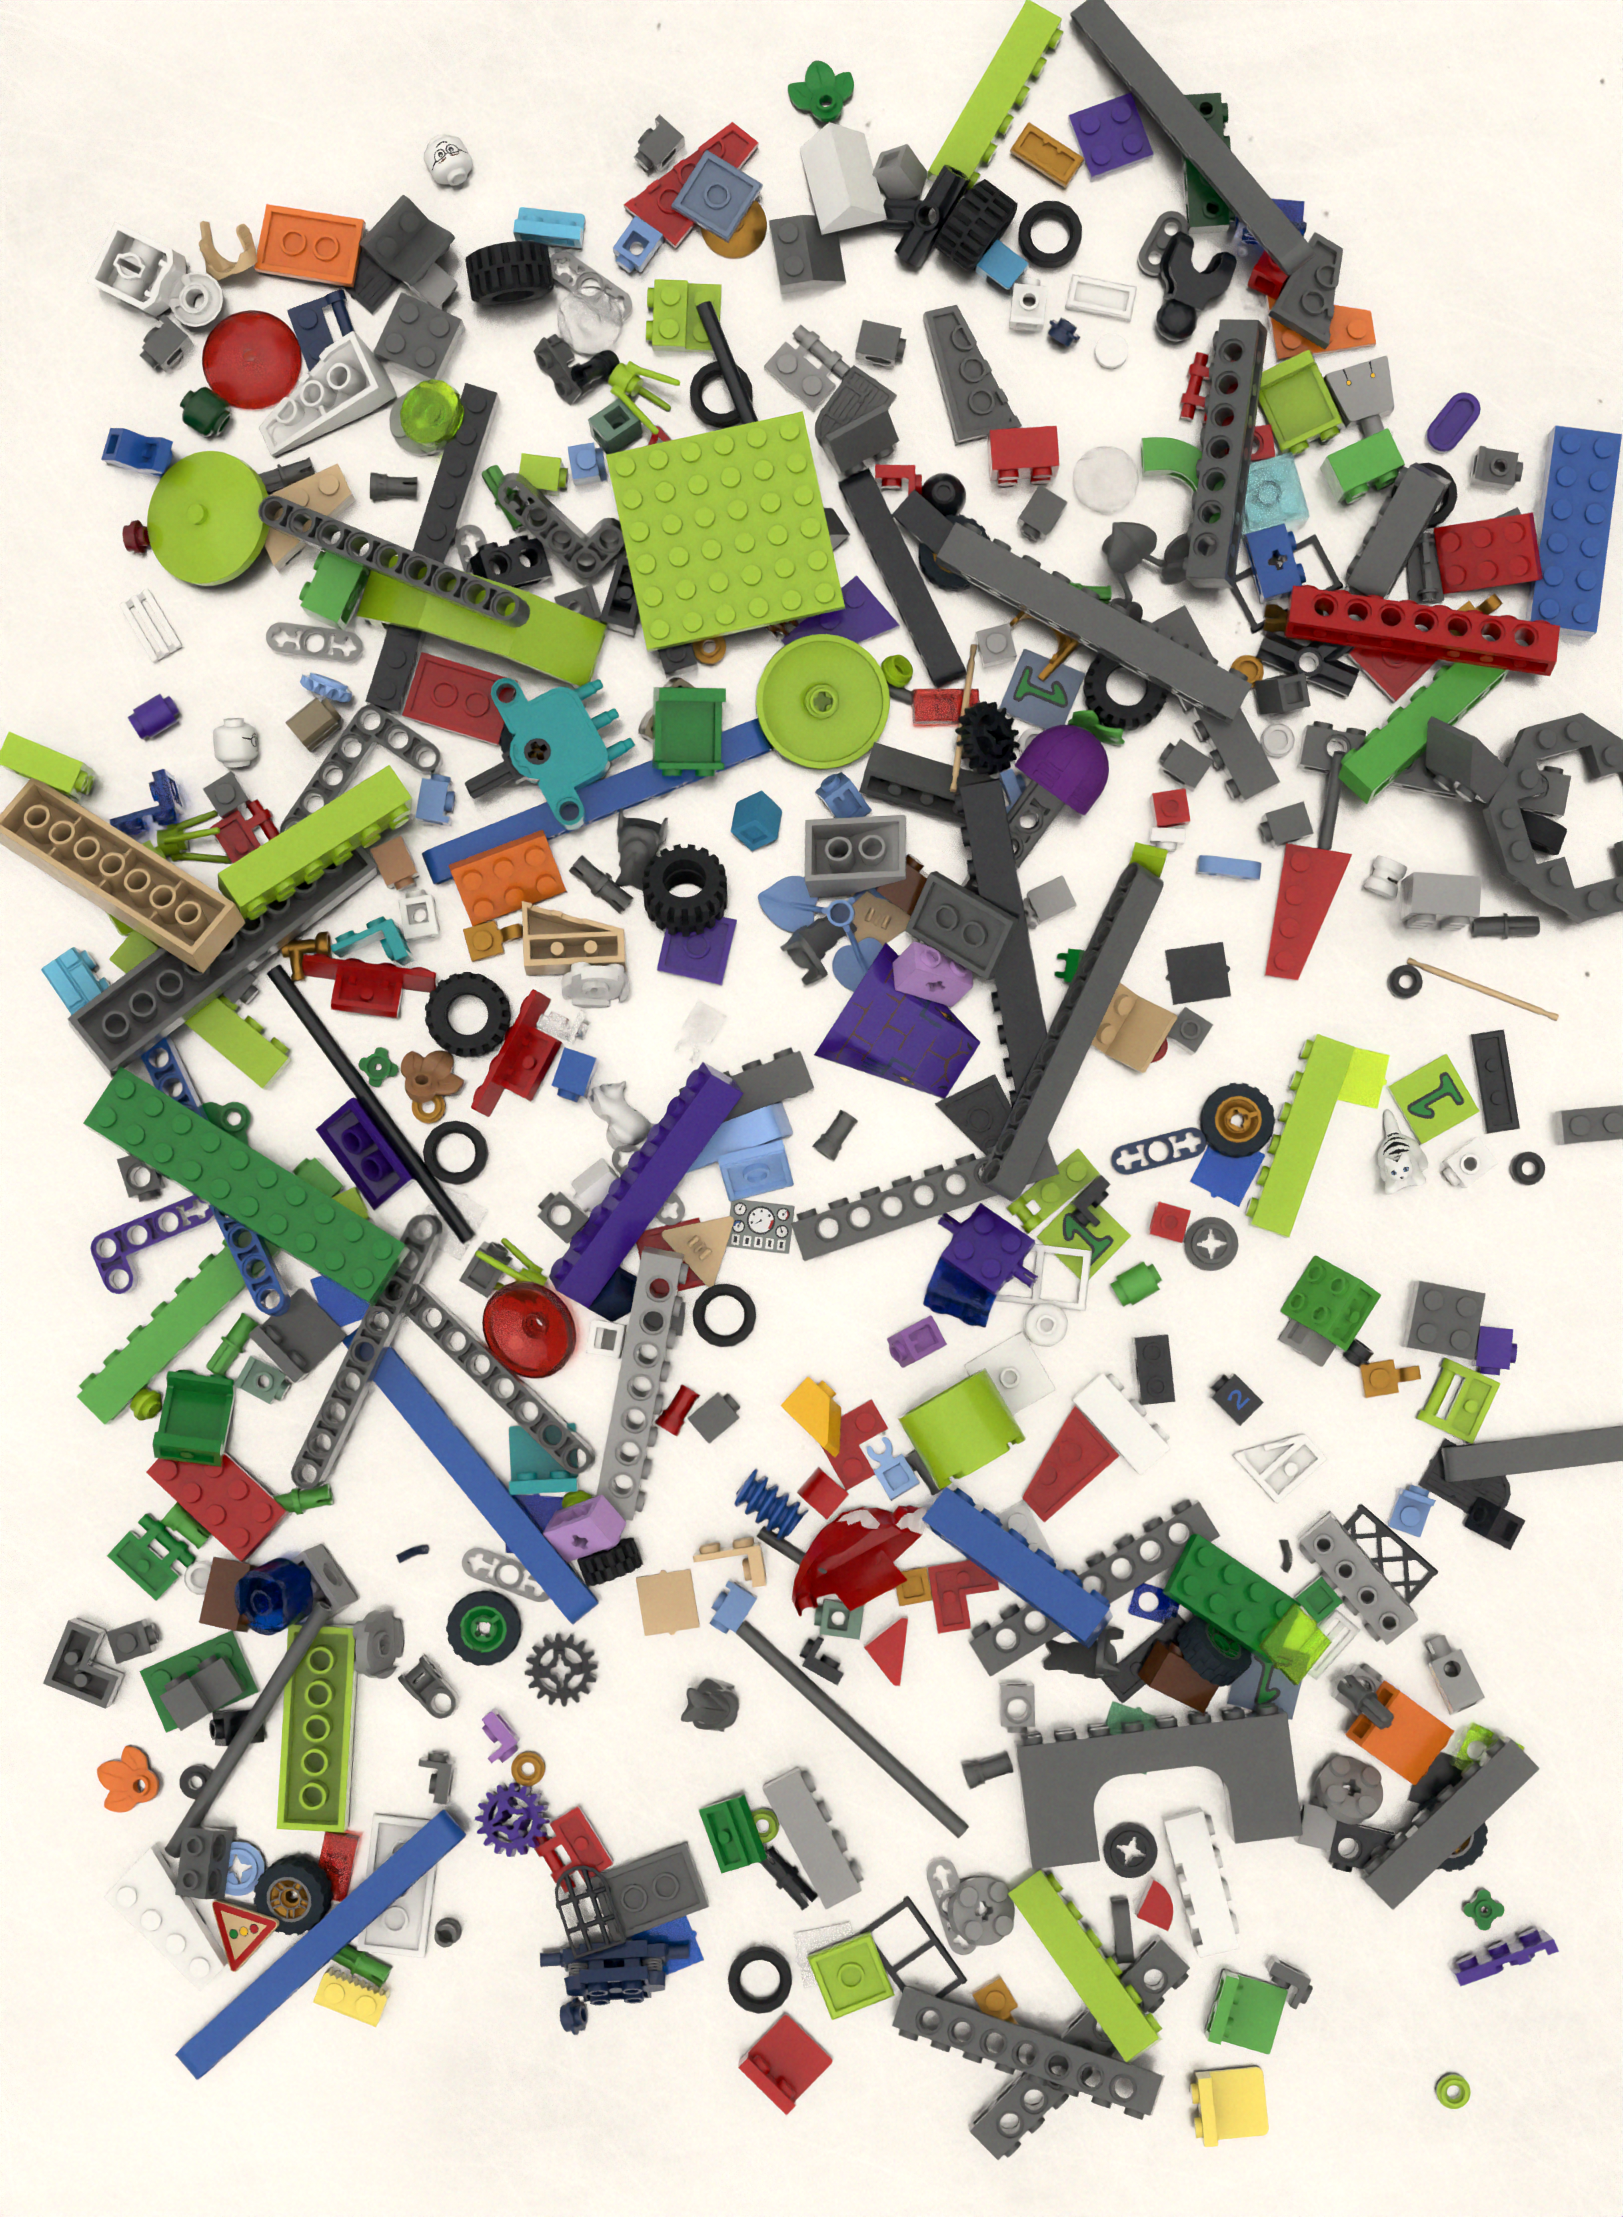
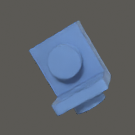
M842 772L825 778L820 784L821 787L815 791L835 818L864 817L872 811L852 781Z
M1410 1485L1409 1490L1400 1488L1387 1526L1421 1537L1431 1506L1434 1507L1436 1500L1428 1498L1430 1491L1414 1485Z

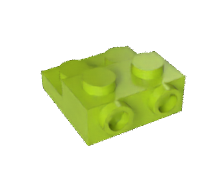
M655 279L654 288L648 287L647 308H653V321H646V341H652L653 351L714 353L696 306L703 302L711 301L720 322L722 284L688 283V280Z

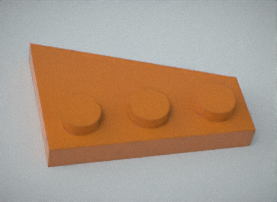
M1266 296L1269 314L1276 300ZM1334 305V315L1331 319L1329 330L1331 334L1330 342L1326 349L1321 348L1269 316L1276 362L1288 360L1307 350H1310L1313 356L1375 346L1376 339L1371 311Z

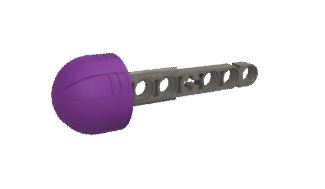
M1058 725L1042 731L1030 742L1014 764L1032 779L1007 814L1011 838L1016 839L1018 842V848L1014 853L1017 870L1065 804L1085 816L1106 786L1109 775V761L1106 751L1101 742L1092 733L1081 727ZM1033 798L1041 806L1047 808L1044 813L1036 805L1030 803ZM1027 810L1035 811L1038 816L1037 823L1031 828H1024L1020 824V817ZM968 874L961 886L971 892H979L978 887L971 885L974 880H970Z

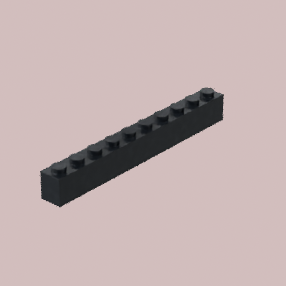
M465 383L415 541L414 552L446 565L449 564L455 545V536L460 529L500 402L497 392ZM389 624L365 700L367 705H375L385 712L401 716L427 632Z
M1001 778L960 785V793L955 794L958 814H965L967 826L961 827L964 847H971L973 859L967 860L970 880L977 879L979 892L975 894L1019 920L993 977L995 978L997 991L991 992L994 1012L1001 1011L1003 1024L997 1025L1000 1044H1007L1009 1057L1003 1058L1006 1077H1013L1015 1090L1009 1091L1013 1109L1046 1038L1047 1030Z

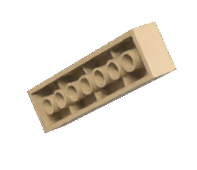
M31 778L0 814V842L3 846L201 973L205 972L245 923L234 902L41 781Z

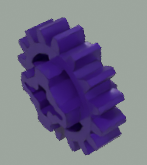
M510 1783L509 1789L505 1785H498V1794L487 1792L486 1797L489 1802L478 1804V1807L484 1813L475 1817L476 1821L483 1822V1827L477 1830V1834L487 1835L483 1844L485 1846L495 1844L494 1853L502 1854L506 1849L507 1857H515L517 1850L520 1855L528 1854L527 1845L532 1848H538L540 1845L536 1837H546L547 1833L541 1827L542 1824L550 1823V1819L542 1817V1812H545L548 1806L538 1805L537 1802L540 1800L541 1794L535 1793L530 1796V1786H523L519 1791L518 1783ZM513 1797L523 1800L528 1807L523 1808L519 1806L517 1800H514ZM497 1807L498 1811L495 1815V1818L493 1819V1813L495 1808ZM512 1814L523 1815L517 1818L518 1820L514 1821L513 1825H502V1823L507 1822L512 1817ZM531 1820H533V1821H532V1827H531V1829H530V1831H529V1833H528V1832H527V1828H528V1826H529ZM503 1832L507 1834L508 1839L511 1840L512 1843L503 1840L498 1836L497 1833Z

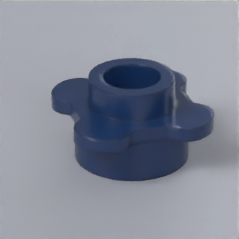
M1062 317L1059 321L1050 320L1049 323L1052 326L1047 333L1057 341L1070 347L1074 340L1080 339V336L1075 333L1077 327Z
M574 1998L573 2002H567L566 2005L560 2007L561 2025L566 2032L572 2031L573 2035H578L579 2030L585 2031L588 2022L586 2008L584 2005H581L578 1998Z

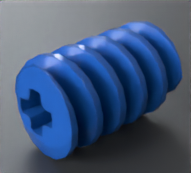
M756 1468L737 1491L734 1505L738 1507L745 1502L748 1503L745 1514L748 1516L758 1511L755 1522L759 1524L768 1519L766 1531L770 1532L778 1527L779 1531L776 1539L780 1541L789 1536L808 1510L798 1514L800 1506L798 1501L788 1506L787 1502L790 1495L788 1493L777 1497L779 1489L777 1484L767 1489V1476L758 1481L755 1480L758 1471Z

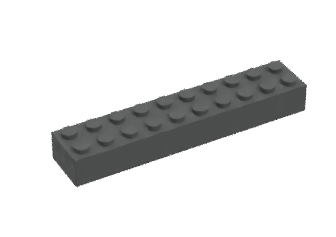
M362 846L357 847L351 851L353 855L346 862L338 866L332 863L323 869L324 874L310 884L304 881L294 888L296 892L282 902H279L277 899L266 905L267 911L254 920H250L249 917L244 919V925L204 973L199 972L160 947L67 1018L69 1027L110 1078H113L120 1066L126 1068L375 877L378 865Z

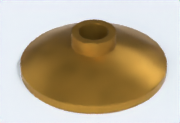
M755 200L729 243L702 227L701 233L707 246L716 254L732 259L742 258L753 253L762 244L767 231V220L763 208Z

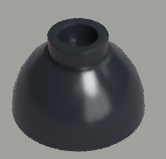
M938 473L929 477L922 486V494L920 495L945 517L951 514L956 516L962 511L966 503V490L956 476L949 473Z

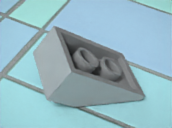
M906 815L805 820V884L810 898L845 896L906 879Z

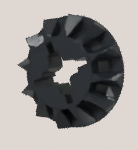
M1123 1824L1113 1829L1105 1840V1861L1109 1868L1121 1877L1137 1878L1143 1876L1151 1870L1156 1862L1158 1854L1157 1843L1153 1835L1140 1825ZM1133 1837H1136L1135 1848L1140 1853H1143L1144 1856L1132 1855L1126 1865L1125 1852L1121 1851L1117 1845L1128 1846Z

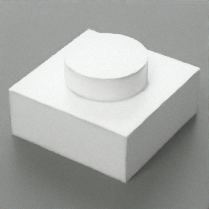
M1152 827L1150 829L1149 844H1157L1156 847L1176 851L1177 845L1182 846L1185 843V829Z

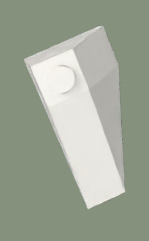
M351 331L325 348L319 355L320 361L309 373L305 372L299 379L301 383L289 397H284L259 426L271 456L280 455L365 416L397 396L385 368L356 332Z

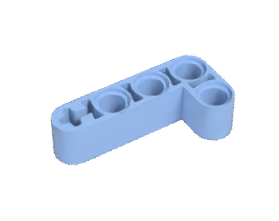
M783 1103L765 1106L723 1122L686 1174L718 1162L717 1156L774 1142L794 1134Z

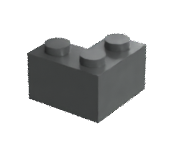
M76 1618L68 1620L43 1684L104 1709L110 1707L124 1674L93 1662L105 1630Z
M214 1654L197 1665L200 1671L189 1678L185 1672L164 1685L167 1692L159 1697L180 1731L247 1690L226 1655L218 1660Z

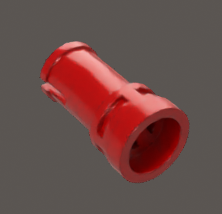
M681 1384L667 1410L664 1409L662 1415L654 1423L677 1437L681 1432V1426L685 1423L683 1421L700 1395Z

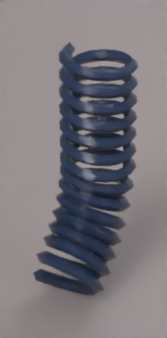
M427 1544L424 1546L418 1545L415 1548L412 1547L397 1554L398 1562L401 1563L416 1555L428 1554L429 1546Z

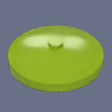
M219 451L197 452L175 463L160 479L148 508L147 529L149 542L160 564L178 579L202 586L223 584L238 577L247 570L260 554L269 531V526L261 521L258 513L260 503L268 497L262 479L245 461Z
M816 634L793 640L771 657L764 667L757 684L755 707L760 728L768 742L777 752L799 765L817 769H828L849 764L863 756L873 747L874 742H877L886 725L890 708V696L885 675L875 658L867 650L844 637Z

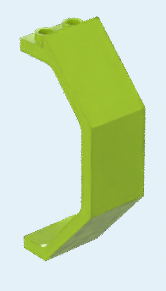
M393 556L390 559L389 568L396 565L398 556ZM423 567L419 571L418 580L425 577L427 567ZM370 571L356 616L368 619L372 625L385 629L386 624L431 633L506 657L573 685L575 689L592 680L608 631L605 624L530 592L470 574L507 589L527 602L530 607L528 621L521 627L512 628L375 571ZM456 578L448 583L447 592L453 590L456 586ZM485 590L477 595L476 604L484 600L486 596ZM515 602L507 606L505 616L513 613Z

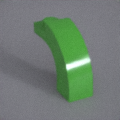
M1142 438L1140 443L1142 477L1172 476L1186 483L1193 492L1197 491L1199 479L1196 476V464L1198 459L1202 458V452L1199 449L1174 438ZM1223 480L1219 481L1214 486L1213 491H1218L1223 488ZM1220 512L1212 515L1209 521L1210 524L1219 520Z

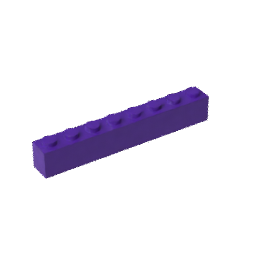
M702 1062L698 1069L690 1073L686 1086L678 1097L676 1096L670 1101L664 1117L650 1129L646 1142L639 1151H635L628 1161V1167L620 1178H616L611 1183L607 1196L601 1204L595 1206L591 1211L589 1221L582 1231L577 1232L573 1236L570 1247L564 1256L557 1259L553 1264L549 1278L556 1291L587 1308L591 1306L743 1095L735 1080L705 1062Z

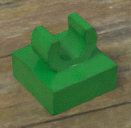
M1068 948V953L1057 954L1058 959L1066 961V969L1064 972L1056 971L1055 976L1064 979V982L1071 983L1085 951Z

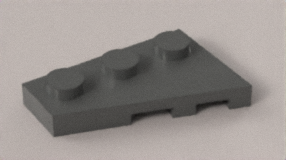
M1314 232L1308 243L1314 250L1315 256L1289 276L1268 316L1321 348L1326 349L1330 342L1331 334L1329 330L1331 319L1334 315L1335 306L1333 304L1335 290L1339 282L1343 248Z

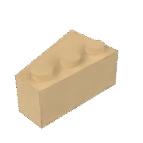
M338 463L268 495L282 497L333 519H336L355 501ZM280 508L275 513V520L282 516L283 508ZM311 520L304 524L303 532L309 530L312 523ZM269 526L264 545L274 567L279 572L286 565L285 563L308 544L282 534Z
M522 901L523 956L526 976L566 974L571 971V965L577 962H586L591 966H606L615 963L622 965L624 971H627L624 929L586 918L580 919L569 916L561 911L553 909L551 911Z

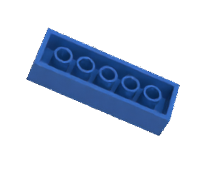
M1557 425L1550 431L1536 533L1543 579L1530 581L1525 621L1544 620L1552 625L1560 626L1559 634L1591 638L1597 633L1622 434Z
M946 1487L922 1518L926 1527L1086 1648L1090 1649L1113 1618L1109 1609L1111 1606L1108 1603L1109 1600L1094 1589L1090 1593L1082 1588L1084 1585L1081 1583L1082 1580L1068 1569L1061 1573L1055 1568L1057 1565L1054 1563L1055 1560L1038 1548L1034 1553L1028 1548L1030 1544L1027 1542V1539L1013 1528L1008 1532L1002 1529L1001 1526L1003 1524L992 1512L986 1508H983L981 1512L974 1508L976 1504L964 1491L956 1488L953 1492Z

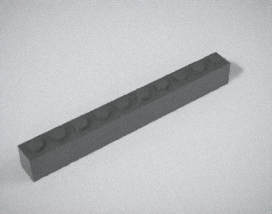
M967 522L964 525L955 523L936 557V564L1225 723L1231 724L1252 684L1247 682L1248 677L1233 668L1229 671L1217 665L1219 661L1207 653L1201 652L1198 655L1188 649L1189 644L1178 637L1171 636L1168 639L1159 634L1158 631L1160 629L1149 621L1142 619L1139 623L1128 617L1130 612L1120 605L1112 603L1111 607L1099 601L1100 596L1096 592L1086 587H1083L1081 590L1069 584L1071 580L1057 571H1053L1052 574L1040 568L1041 563L1028 555H1023L1022 558L1010 552L1012 548L1005 542L996 538L992 542L981 536L982 531L976 526Z

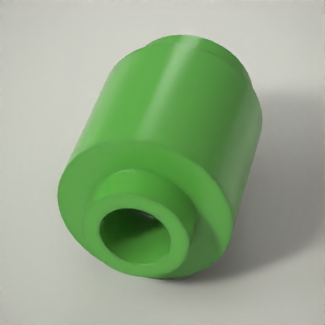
M1142 1261L1116 1276L1117 1280L1110 1285L1122 1306L1125 1307L1130 1303L1133 1306L1159 1291L1160 1288L1157 1284L1163 1280L1153 1263L1146 1266L1145 1262Z

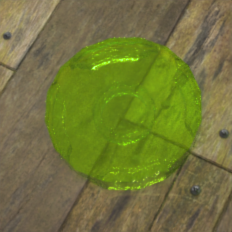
M436 379L420 382L412 388L403 400L400 411L401 426L405 434L416 443L428 447L437 446V443H441L443 440L448 441L461 426L464 415L459 392L448 383Z

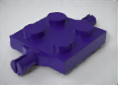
M980 1203L972 1215L962 1223L955 1220L948 1213H944L943 1218H940L938 1224L953 1234L951 1242L941 1254V1259L992 1295L996 1296L1005 1283L1014 1277L1029 1286V1288L1036 1283L1038 1276L1023 1267L1025 1257L1034 1247L1035 1240Z

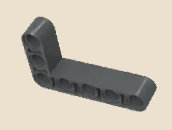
M375 705L361 707L282 821L280 834L312 814L307 809V802L311 797H322L324 801L323 806L344 794L377 744L423 775L436 774L441 769L443 756L440 750L433 743ZM371 713L378 714L380 716L379 726L373 730L365 729L363 726L364 718ZM397 732H404L408 735V742L402 748L391 746V738ZM351 741L361 743V752L356 757H347L344 753L346 744ZM432 751L435 753L436 760L432 766L422 767L419 765L418 758L422 752ZM333 768L340 769L343 773L342 780L336 785L327 784V772Z

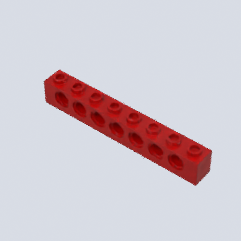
M1293 585L1288 601L1284 636L1550 676L1557 662L1560 626L1552 625L1544 620L1525 621L1511 615L1492 616L1478 610L1459 611L1452 610L1445 605L1426 606L1419 605L1412 600L1393 601L1386 600L1379 595L1360 596L1353 595L1345 590L1327 591L1320 590L1312 585ZM1316 610H1324L1329 616H1321ZM1349 615H1357L1362 621L1352 620ZM1382 620H1390L1396 626H1388ZM1415 625H1423L1429 631H1421ZM1449 630H1456L1460 632L1462 636H1454L1449 632ZM1482 635H1490L1495 641H1488ZM1515 640H1523L1529 646H1521Z

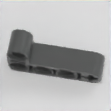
M512 472L501 478L497 494L501 505L579 577H593L621 550L624 539L620 521L617 519L603 518L585 534L524 476ZM516 486L519 487L518 495L515 493L510 496L507 495L508 487L511 489ZM523 500V501L525 502V504H524L523 508H520V507H521V501ZM538 507L542 508L547 516L538 521L532 519L528 512L532 508ZM610 529L614 530L619 537L614 542L609 543L602 540L600 534ZM559 530H564L570 534L571 539L566 543H558L553 538V534ZM583 553H589L594 556L595 562L592 565L584 566L578 562L577 558Z

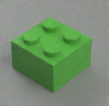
M1386 428L1328 455L1320 468L1336 503L1346 500L1347 504H1350L1365 497V493L1371 487L1376 486L1377 490H1381L1392 485L1405 463L1389 429Z
M321 551L313 566V569L317 572L312 582L307 581L304 584L299 595V600L302 601L300 606L308 616L338 630H345L367 584L371 570L331 553Z

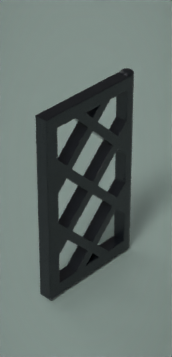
M1363 1504L1358 1505L1357 1510L1343 1525L1347 1531L1351 1530V1535L1356 1541L1357 1539L1376 1538L1377 1558L1371 1559L1374 1563H1378V1568L1383 1574V1562L1403 1561L1404 1581L1391 1583L1394 1587L1404 1586V1599L1409 1604L1433 1576L1438 1574V1570ZM1364 1514L1375 1524L1376 1533L1356 1534L1355 1522ZM1381 1537H1390L1402 1548V1556L1383 1557ZM1416 1560L1428 1570L1421 1580L1409 1581L1408 1561ZM1416 1585V1586L1410 1591V1586Z

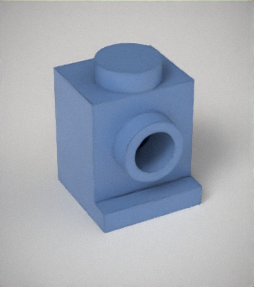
M635 215L613 247V253L618 256L615 262L630 273L634 268L642 272L656 250L663 244V234ZM640 245L643 247V251L639 255H634L630 251L631 247Z
M594 442L568 446L572 478L575 486L607 481L602 447L595 448Z
M431 774L430 779L422 778L415 815L418 821L451 826L452 819L446 816L447 811L452 812L455 801V792L450 791L451 777Z
M729 1579L725 1587L729 1588L730 1591L728 1594L721 1591L711 1607L716 1613L710 1624L727 1634L729 1629L736 1633L757 1600L756 1595Z

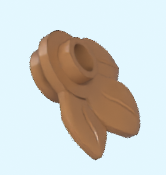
M438 1050L429 1053L424 1058L417 1052L411 1051L404 1056L400 1071L406 1078L404 1088L411 1100L417 1103H425L430 1101L435 1094L448 1096L457 1092L462 1087L464 1080L455 1074H451L454 1063L451 1053Z

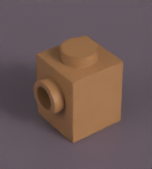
M402 836L370 849L383 880L389 889L395 887L396 891L415 884L413 878L420 875Z

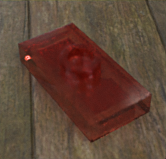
M913 689L911 691L913 724H959L958 718L961 716L964 689ZM971 689L969 707L980 703L979 689Z
M325 1832L318 1866L322 1870L324 1869L327 1873L326 1877L331 1882L332 1900L342 1902L348 1896L360 1836L342 1832Z

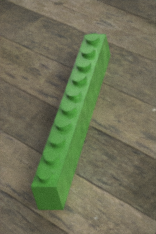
M316 1157L311 1161L305 1158L293 1170L297 1177L331 1198L338 1195L346 1187ZM249 1231L241 1233L238 1237L240 1248H245L251 1243L252 1236ZM225 1239L222 1241V1244L225 1246L224 1249L217 1256L213 1253L209 1254L198 1266L201 1272L193 1280L189 1277L184 1279L174 1290L177 1296L169 1304L165 1301L160 1303L150 1314L154 1319L145 1328L142 1325L135 1328L126 1338L130 1343L121 1352L115 1349L102 1362L106 1367L97 1376L91 1373L79 1385L82 1391L76 1397L104 1425L110 1424L132 1402L136 1394L145 1389L247 1287ZM265 1240L274 1260L282 1250ZM263 1261L255 1263L252 1267V1276L254 1278L266 1268Z

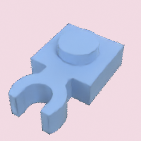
M883 1437L882 1441L886 1446L885 1452L880 1455L875 1454L872 1447L868 1446L867 1453L871 1459L880 1462L881 1467L874 1470V1473L892 1501L919 1485L920 1482L903 1454L893 1458L892 1443L888 1438Z

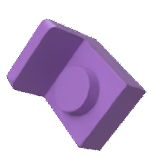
M932 1315L887 1338L890 1345V1353L902 1368L947 1345Z
M494 1708L481 1719L485 1723L482 1729L493 1743L499 1741L502 1744L487 1759L491 1763L497 1759L503 1763L518 1751L514 1745L518 1743L520 1738Z

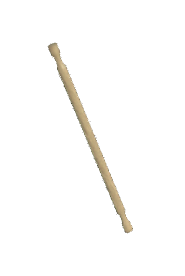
M975 644L970 646V659L967 667L961 716L966 715L964 709L969 707L975 664L974 657L977 650V645ZM958 735L957 742L961 740V735ZM957 745L952 772L953 780L950 786L951 792L957 791V777L959 776L963 747H958Z
M1410 957L1407 960V964L1412 966H1418L1430 973L1537 1014L1546 1015L1550 1019L1558 1020L1559 1015L1556 1013L1545 1011L1543 1008L1431 965L1422 964Z

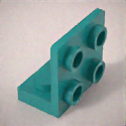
M384 916L366 924L368 929L358 934L351 930L335 938L337 943L330 946L332 952L341 958L380 940L388 959L390 958L391 961L396 960L402 966L415 961L398 923L392 918L385 919Z
M567 1423L576 1432V1424ZM551 1425L546 1431V1439L551 1444L556 1445L562 1439V1432L555 1425ZM521 1426L509 1427L511 1470L509 1495L576 1492L579 1490L578 1474L565 1470ZM575 1449L570 1454V1462L578 1468L577 1449Z

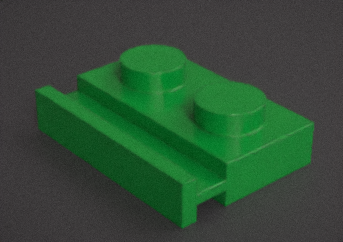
M745 1794L699 1809L721 1874L767 1859Z

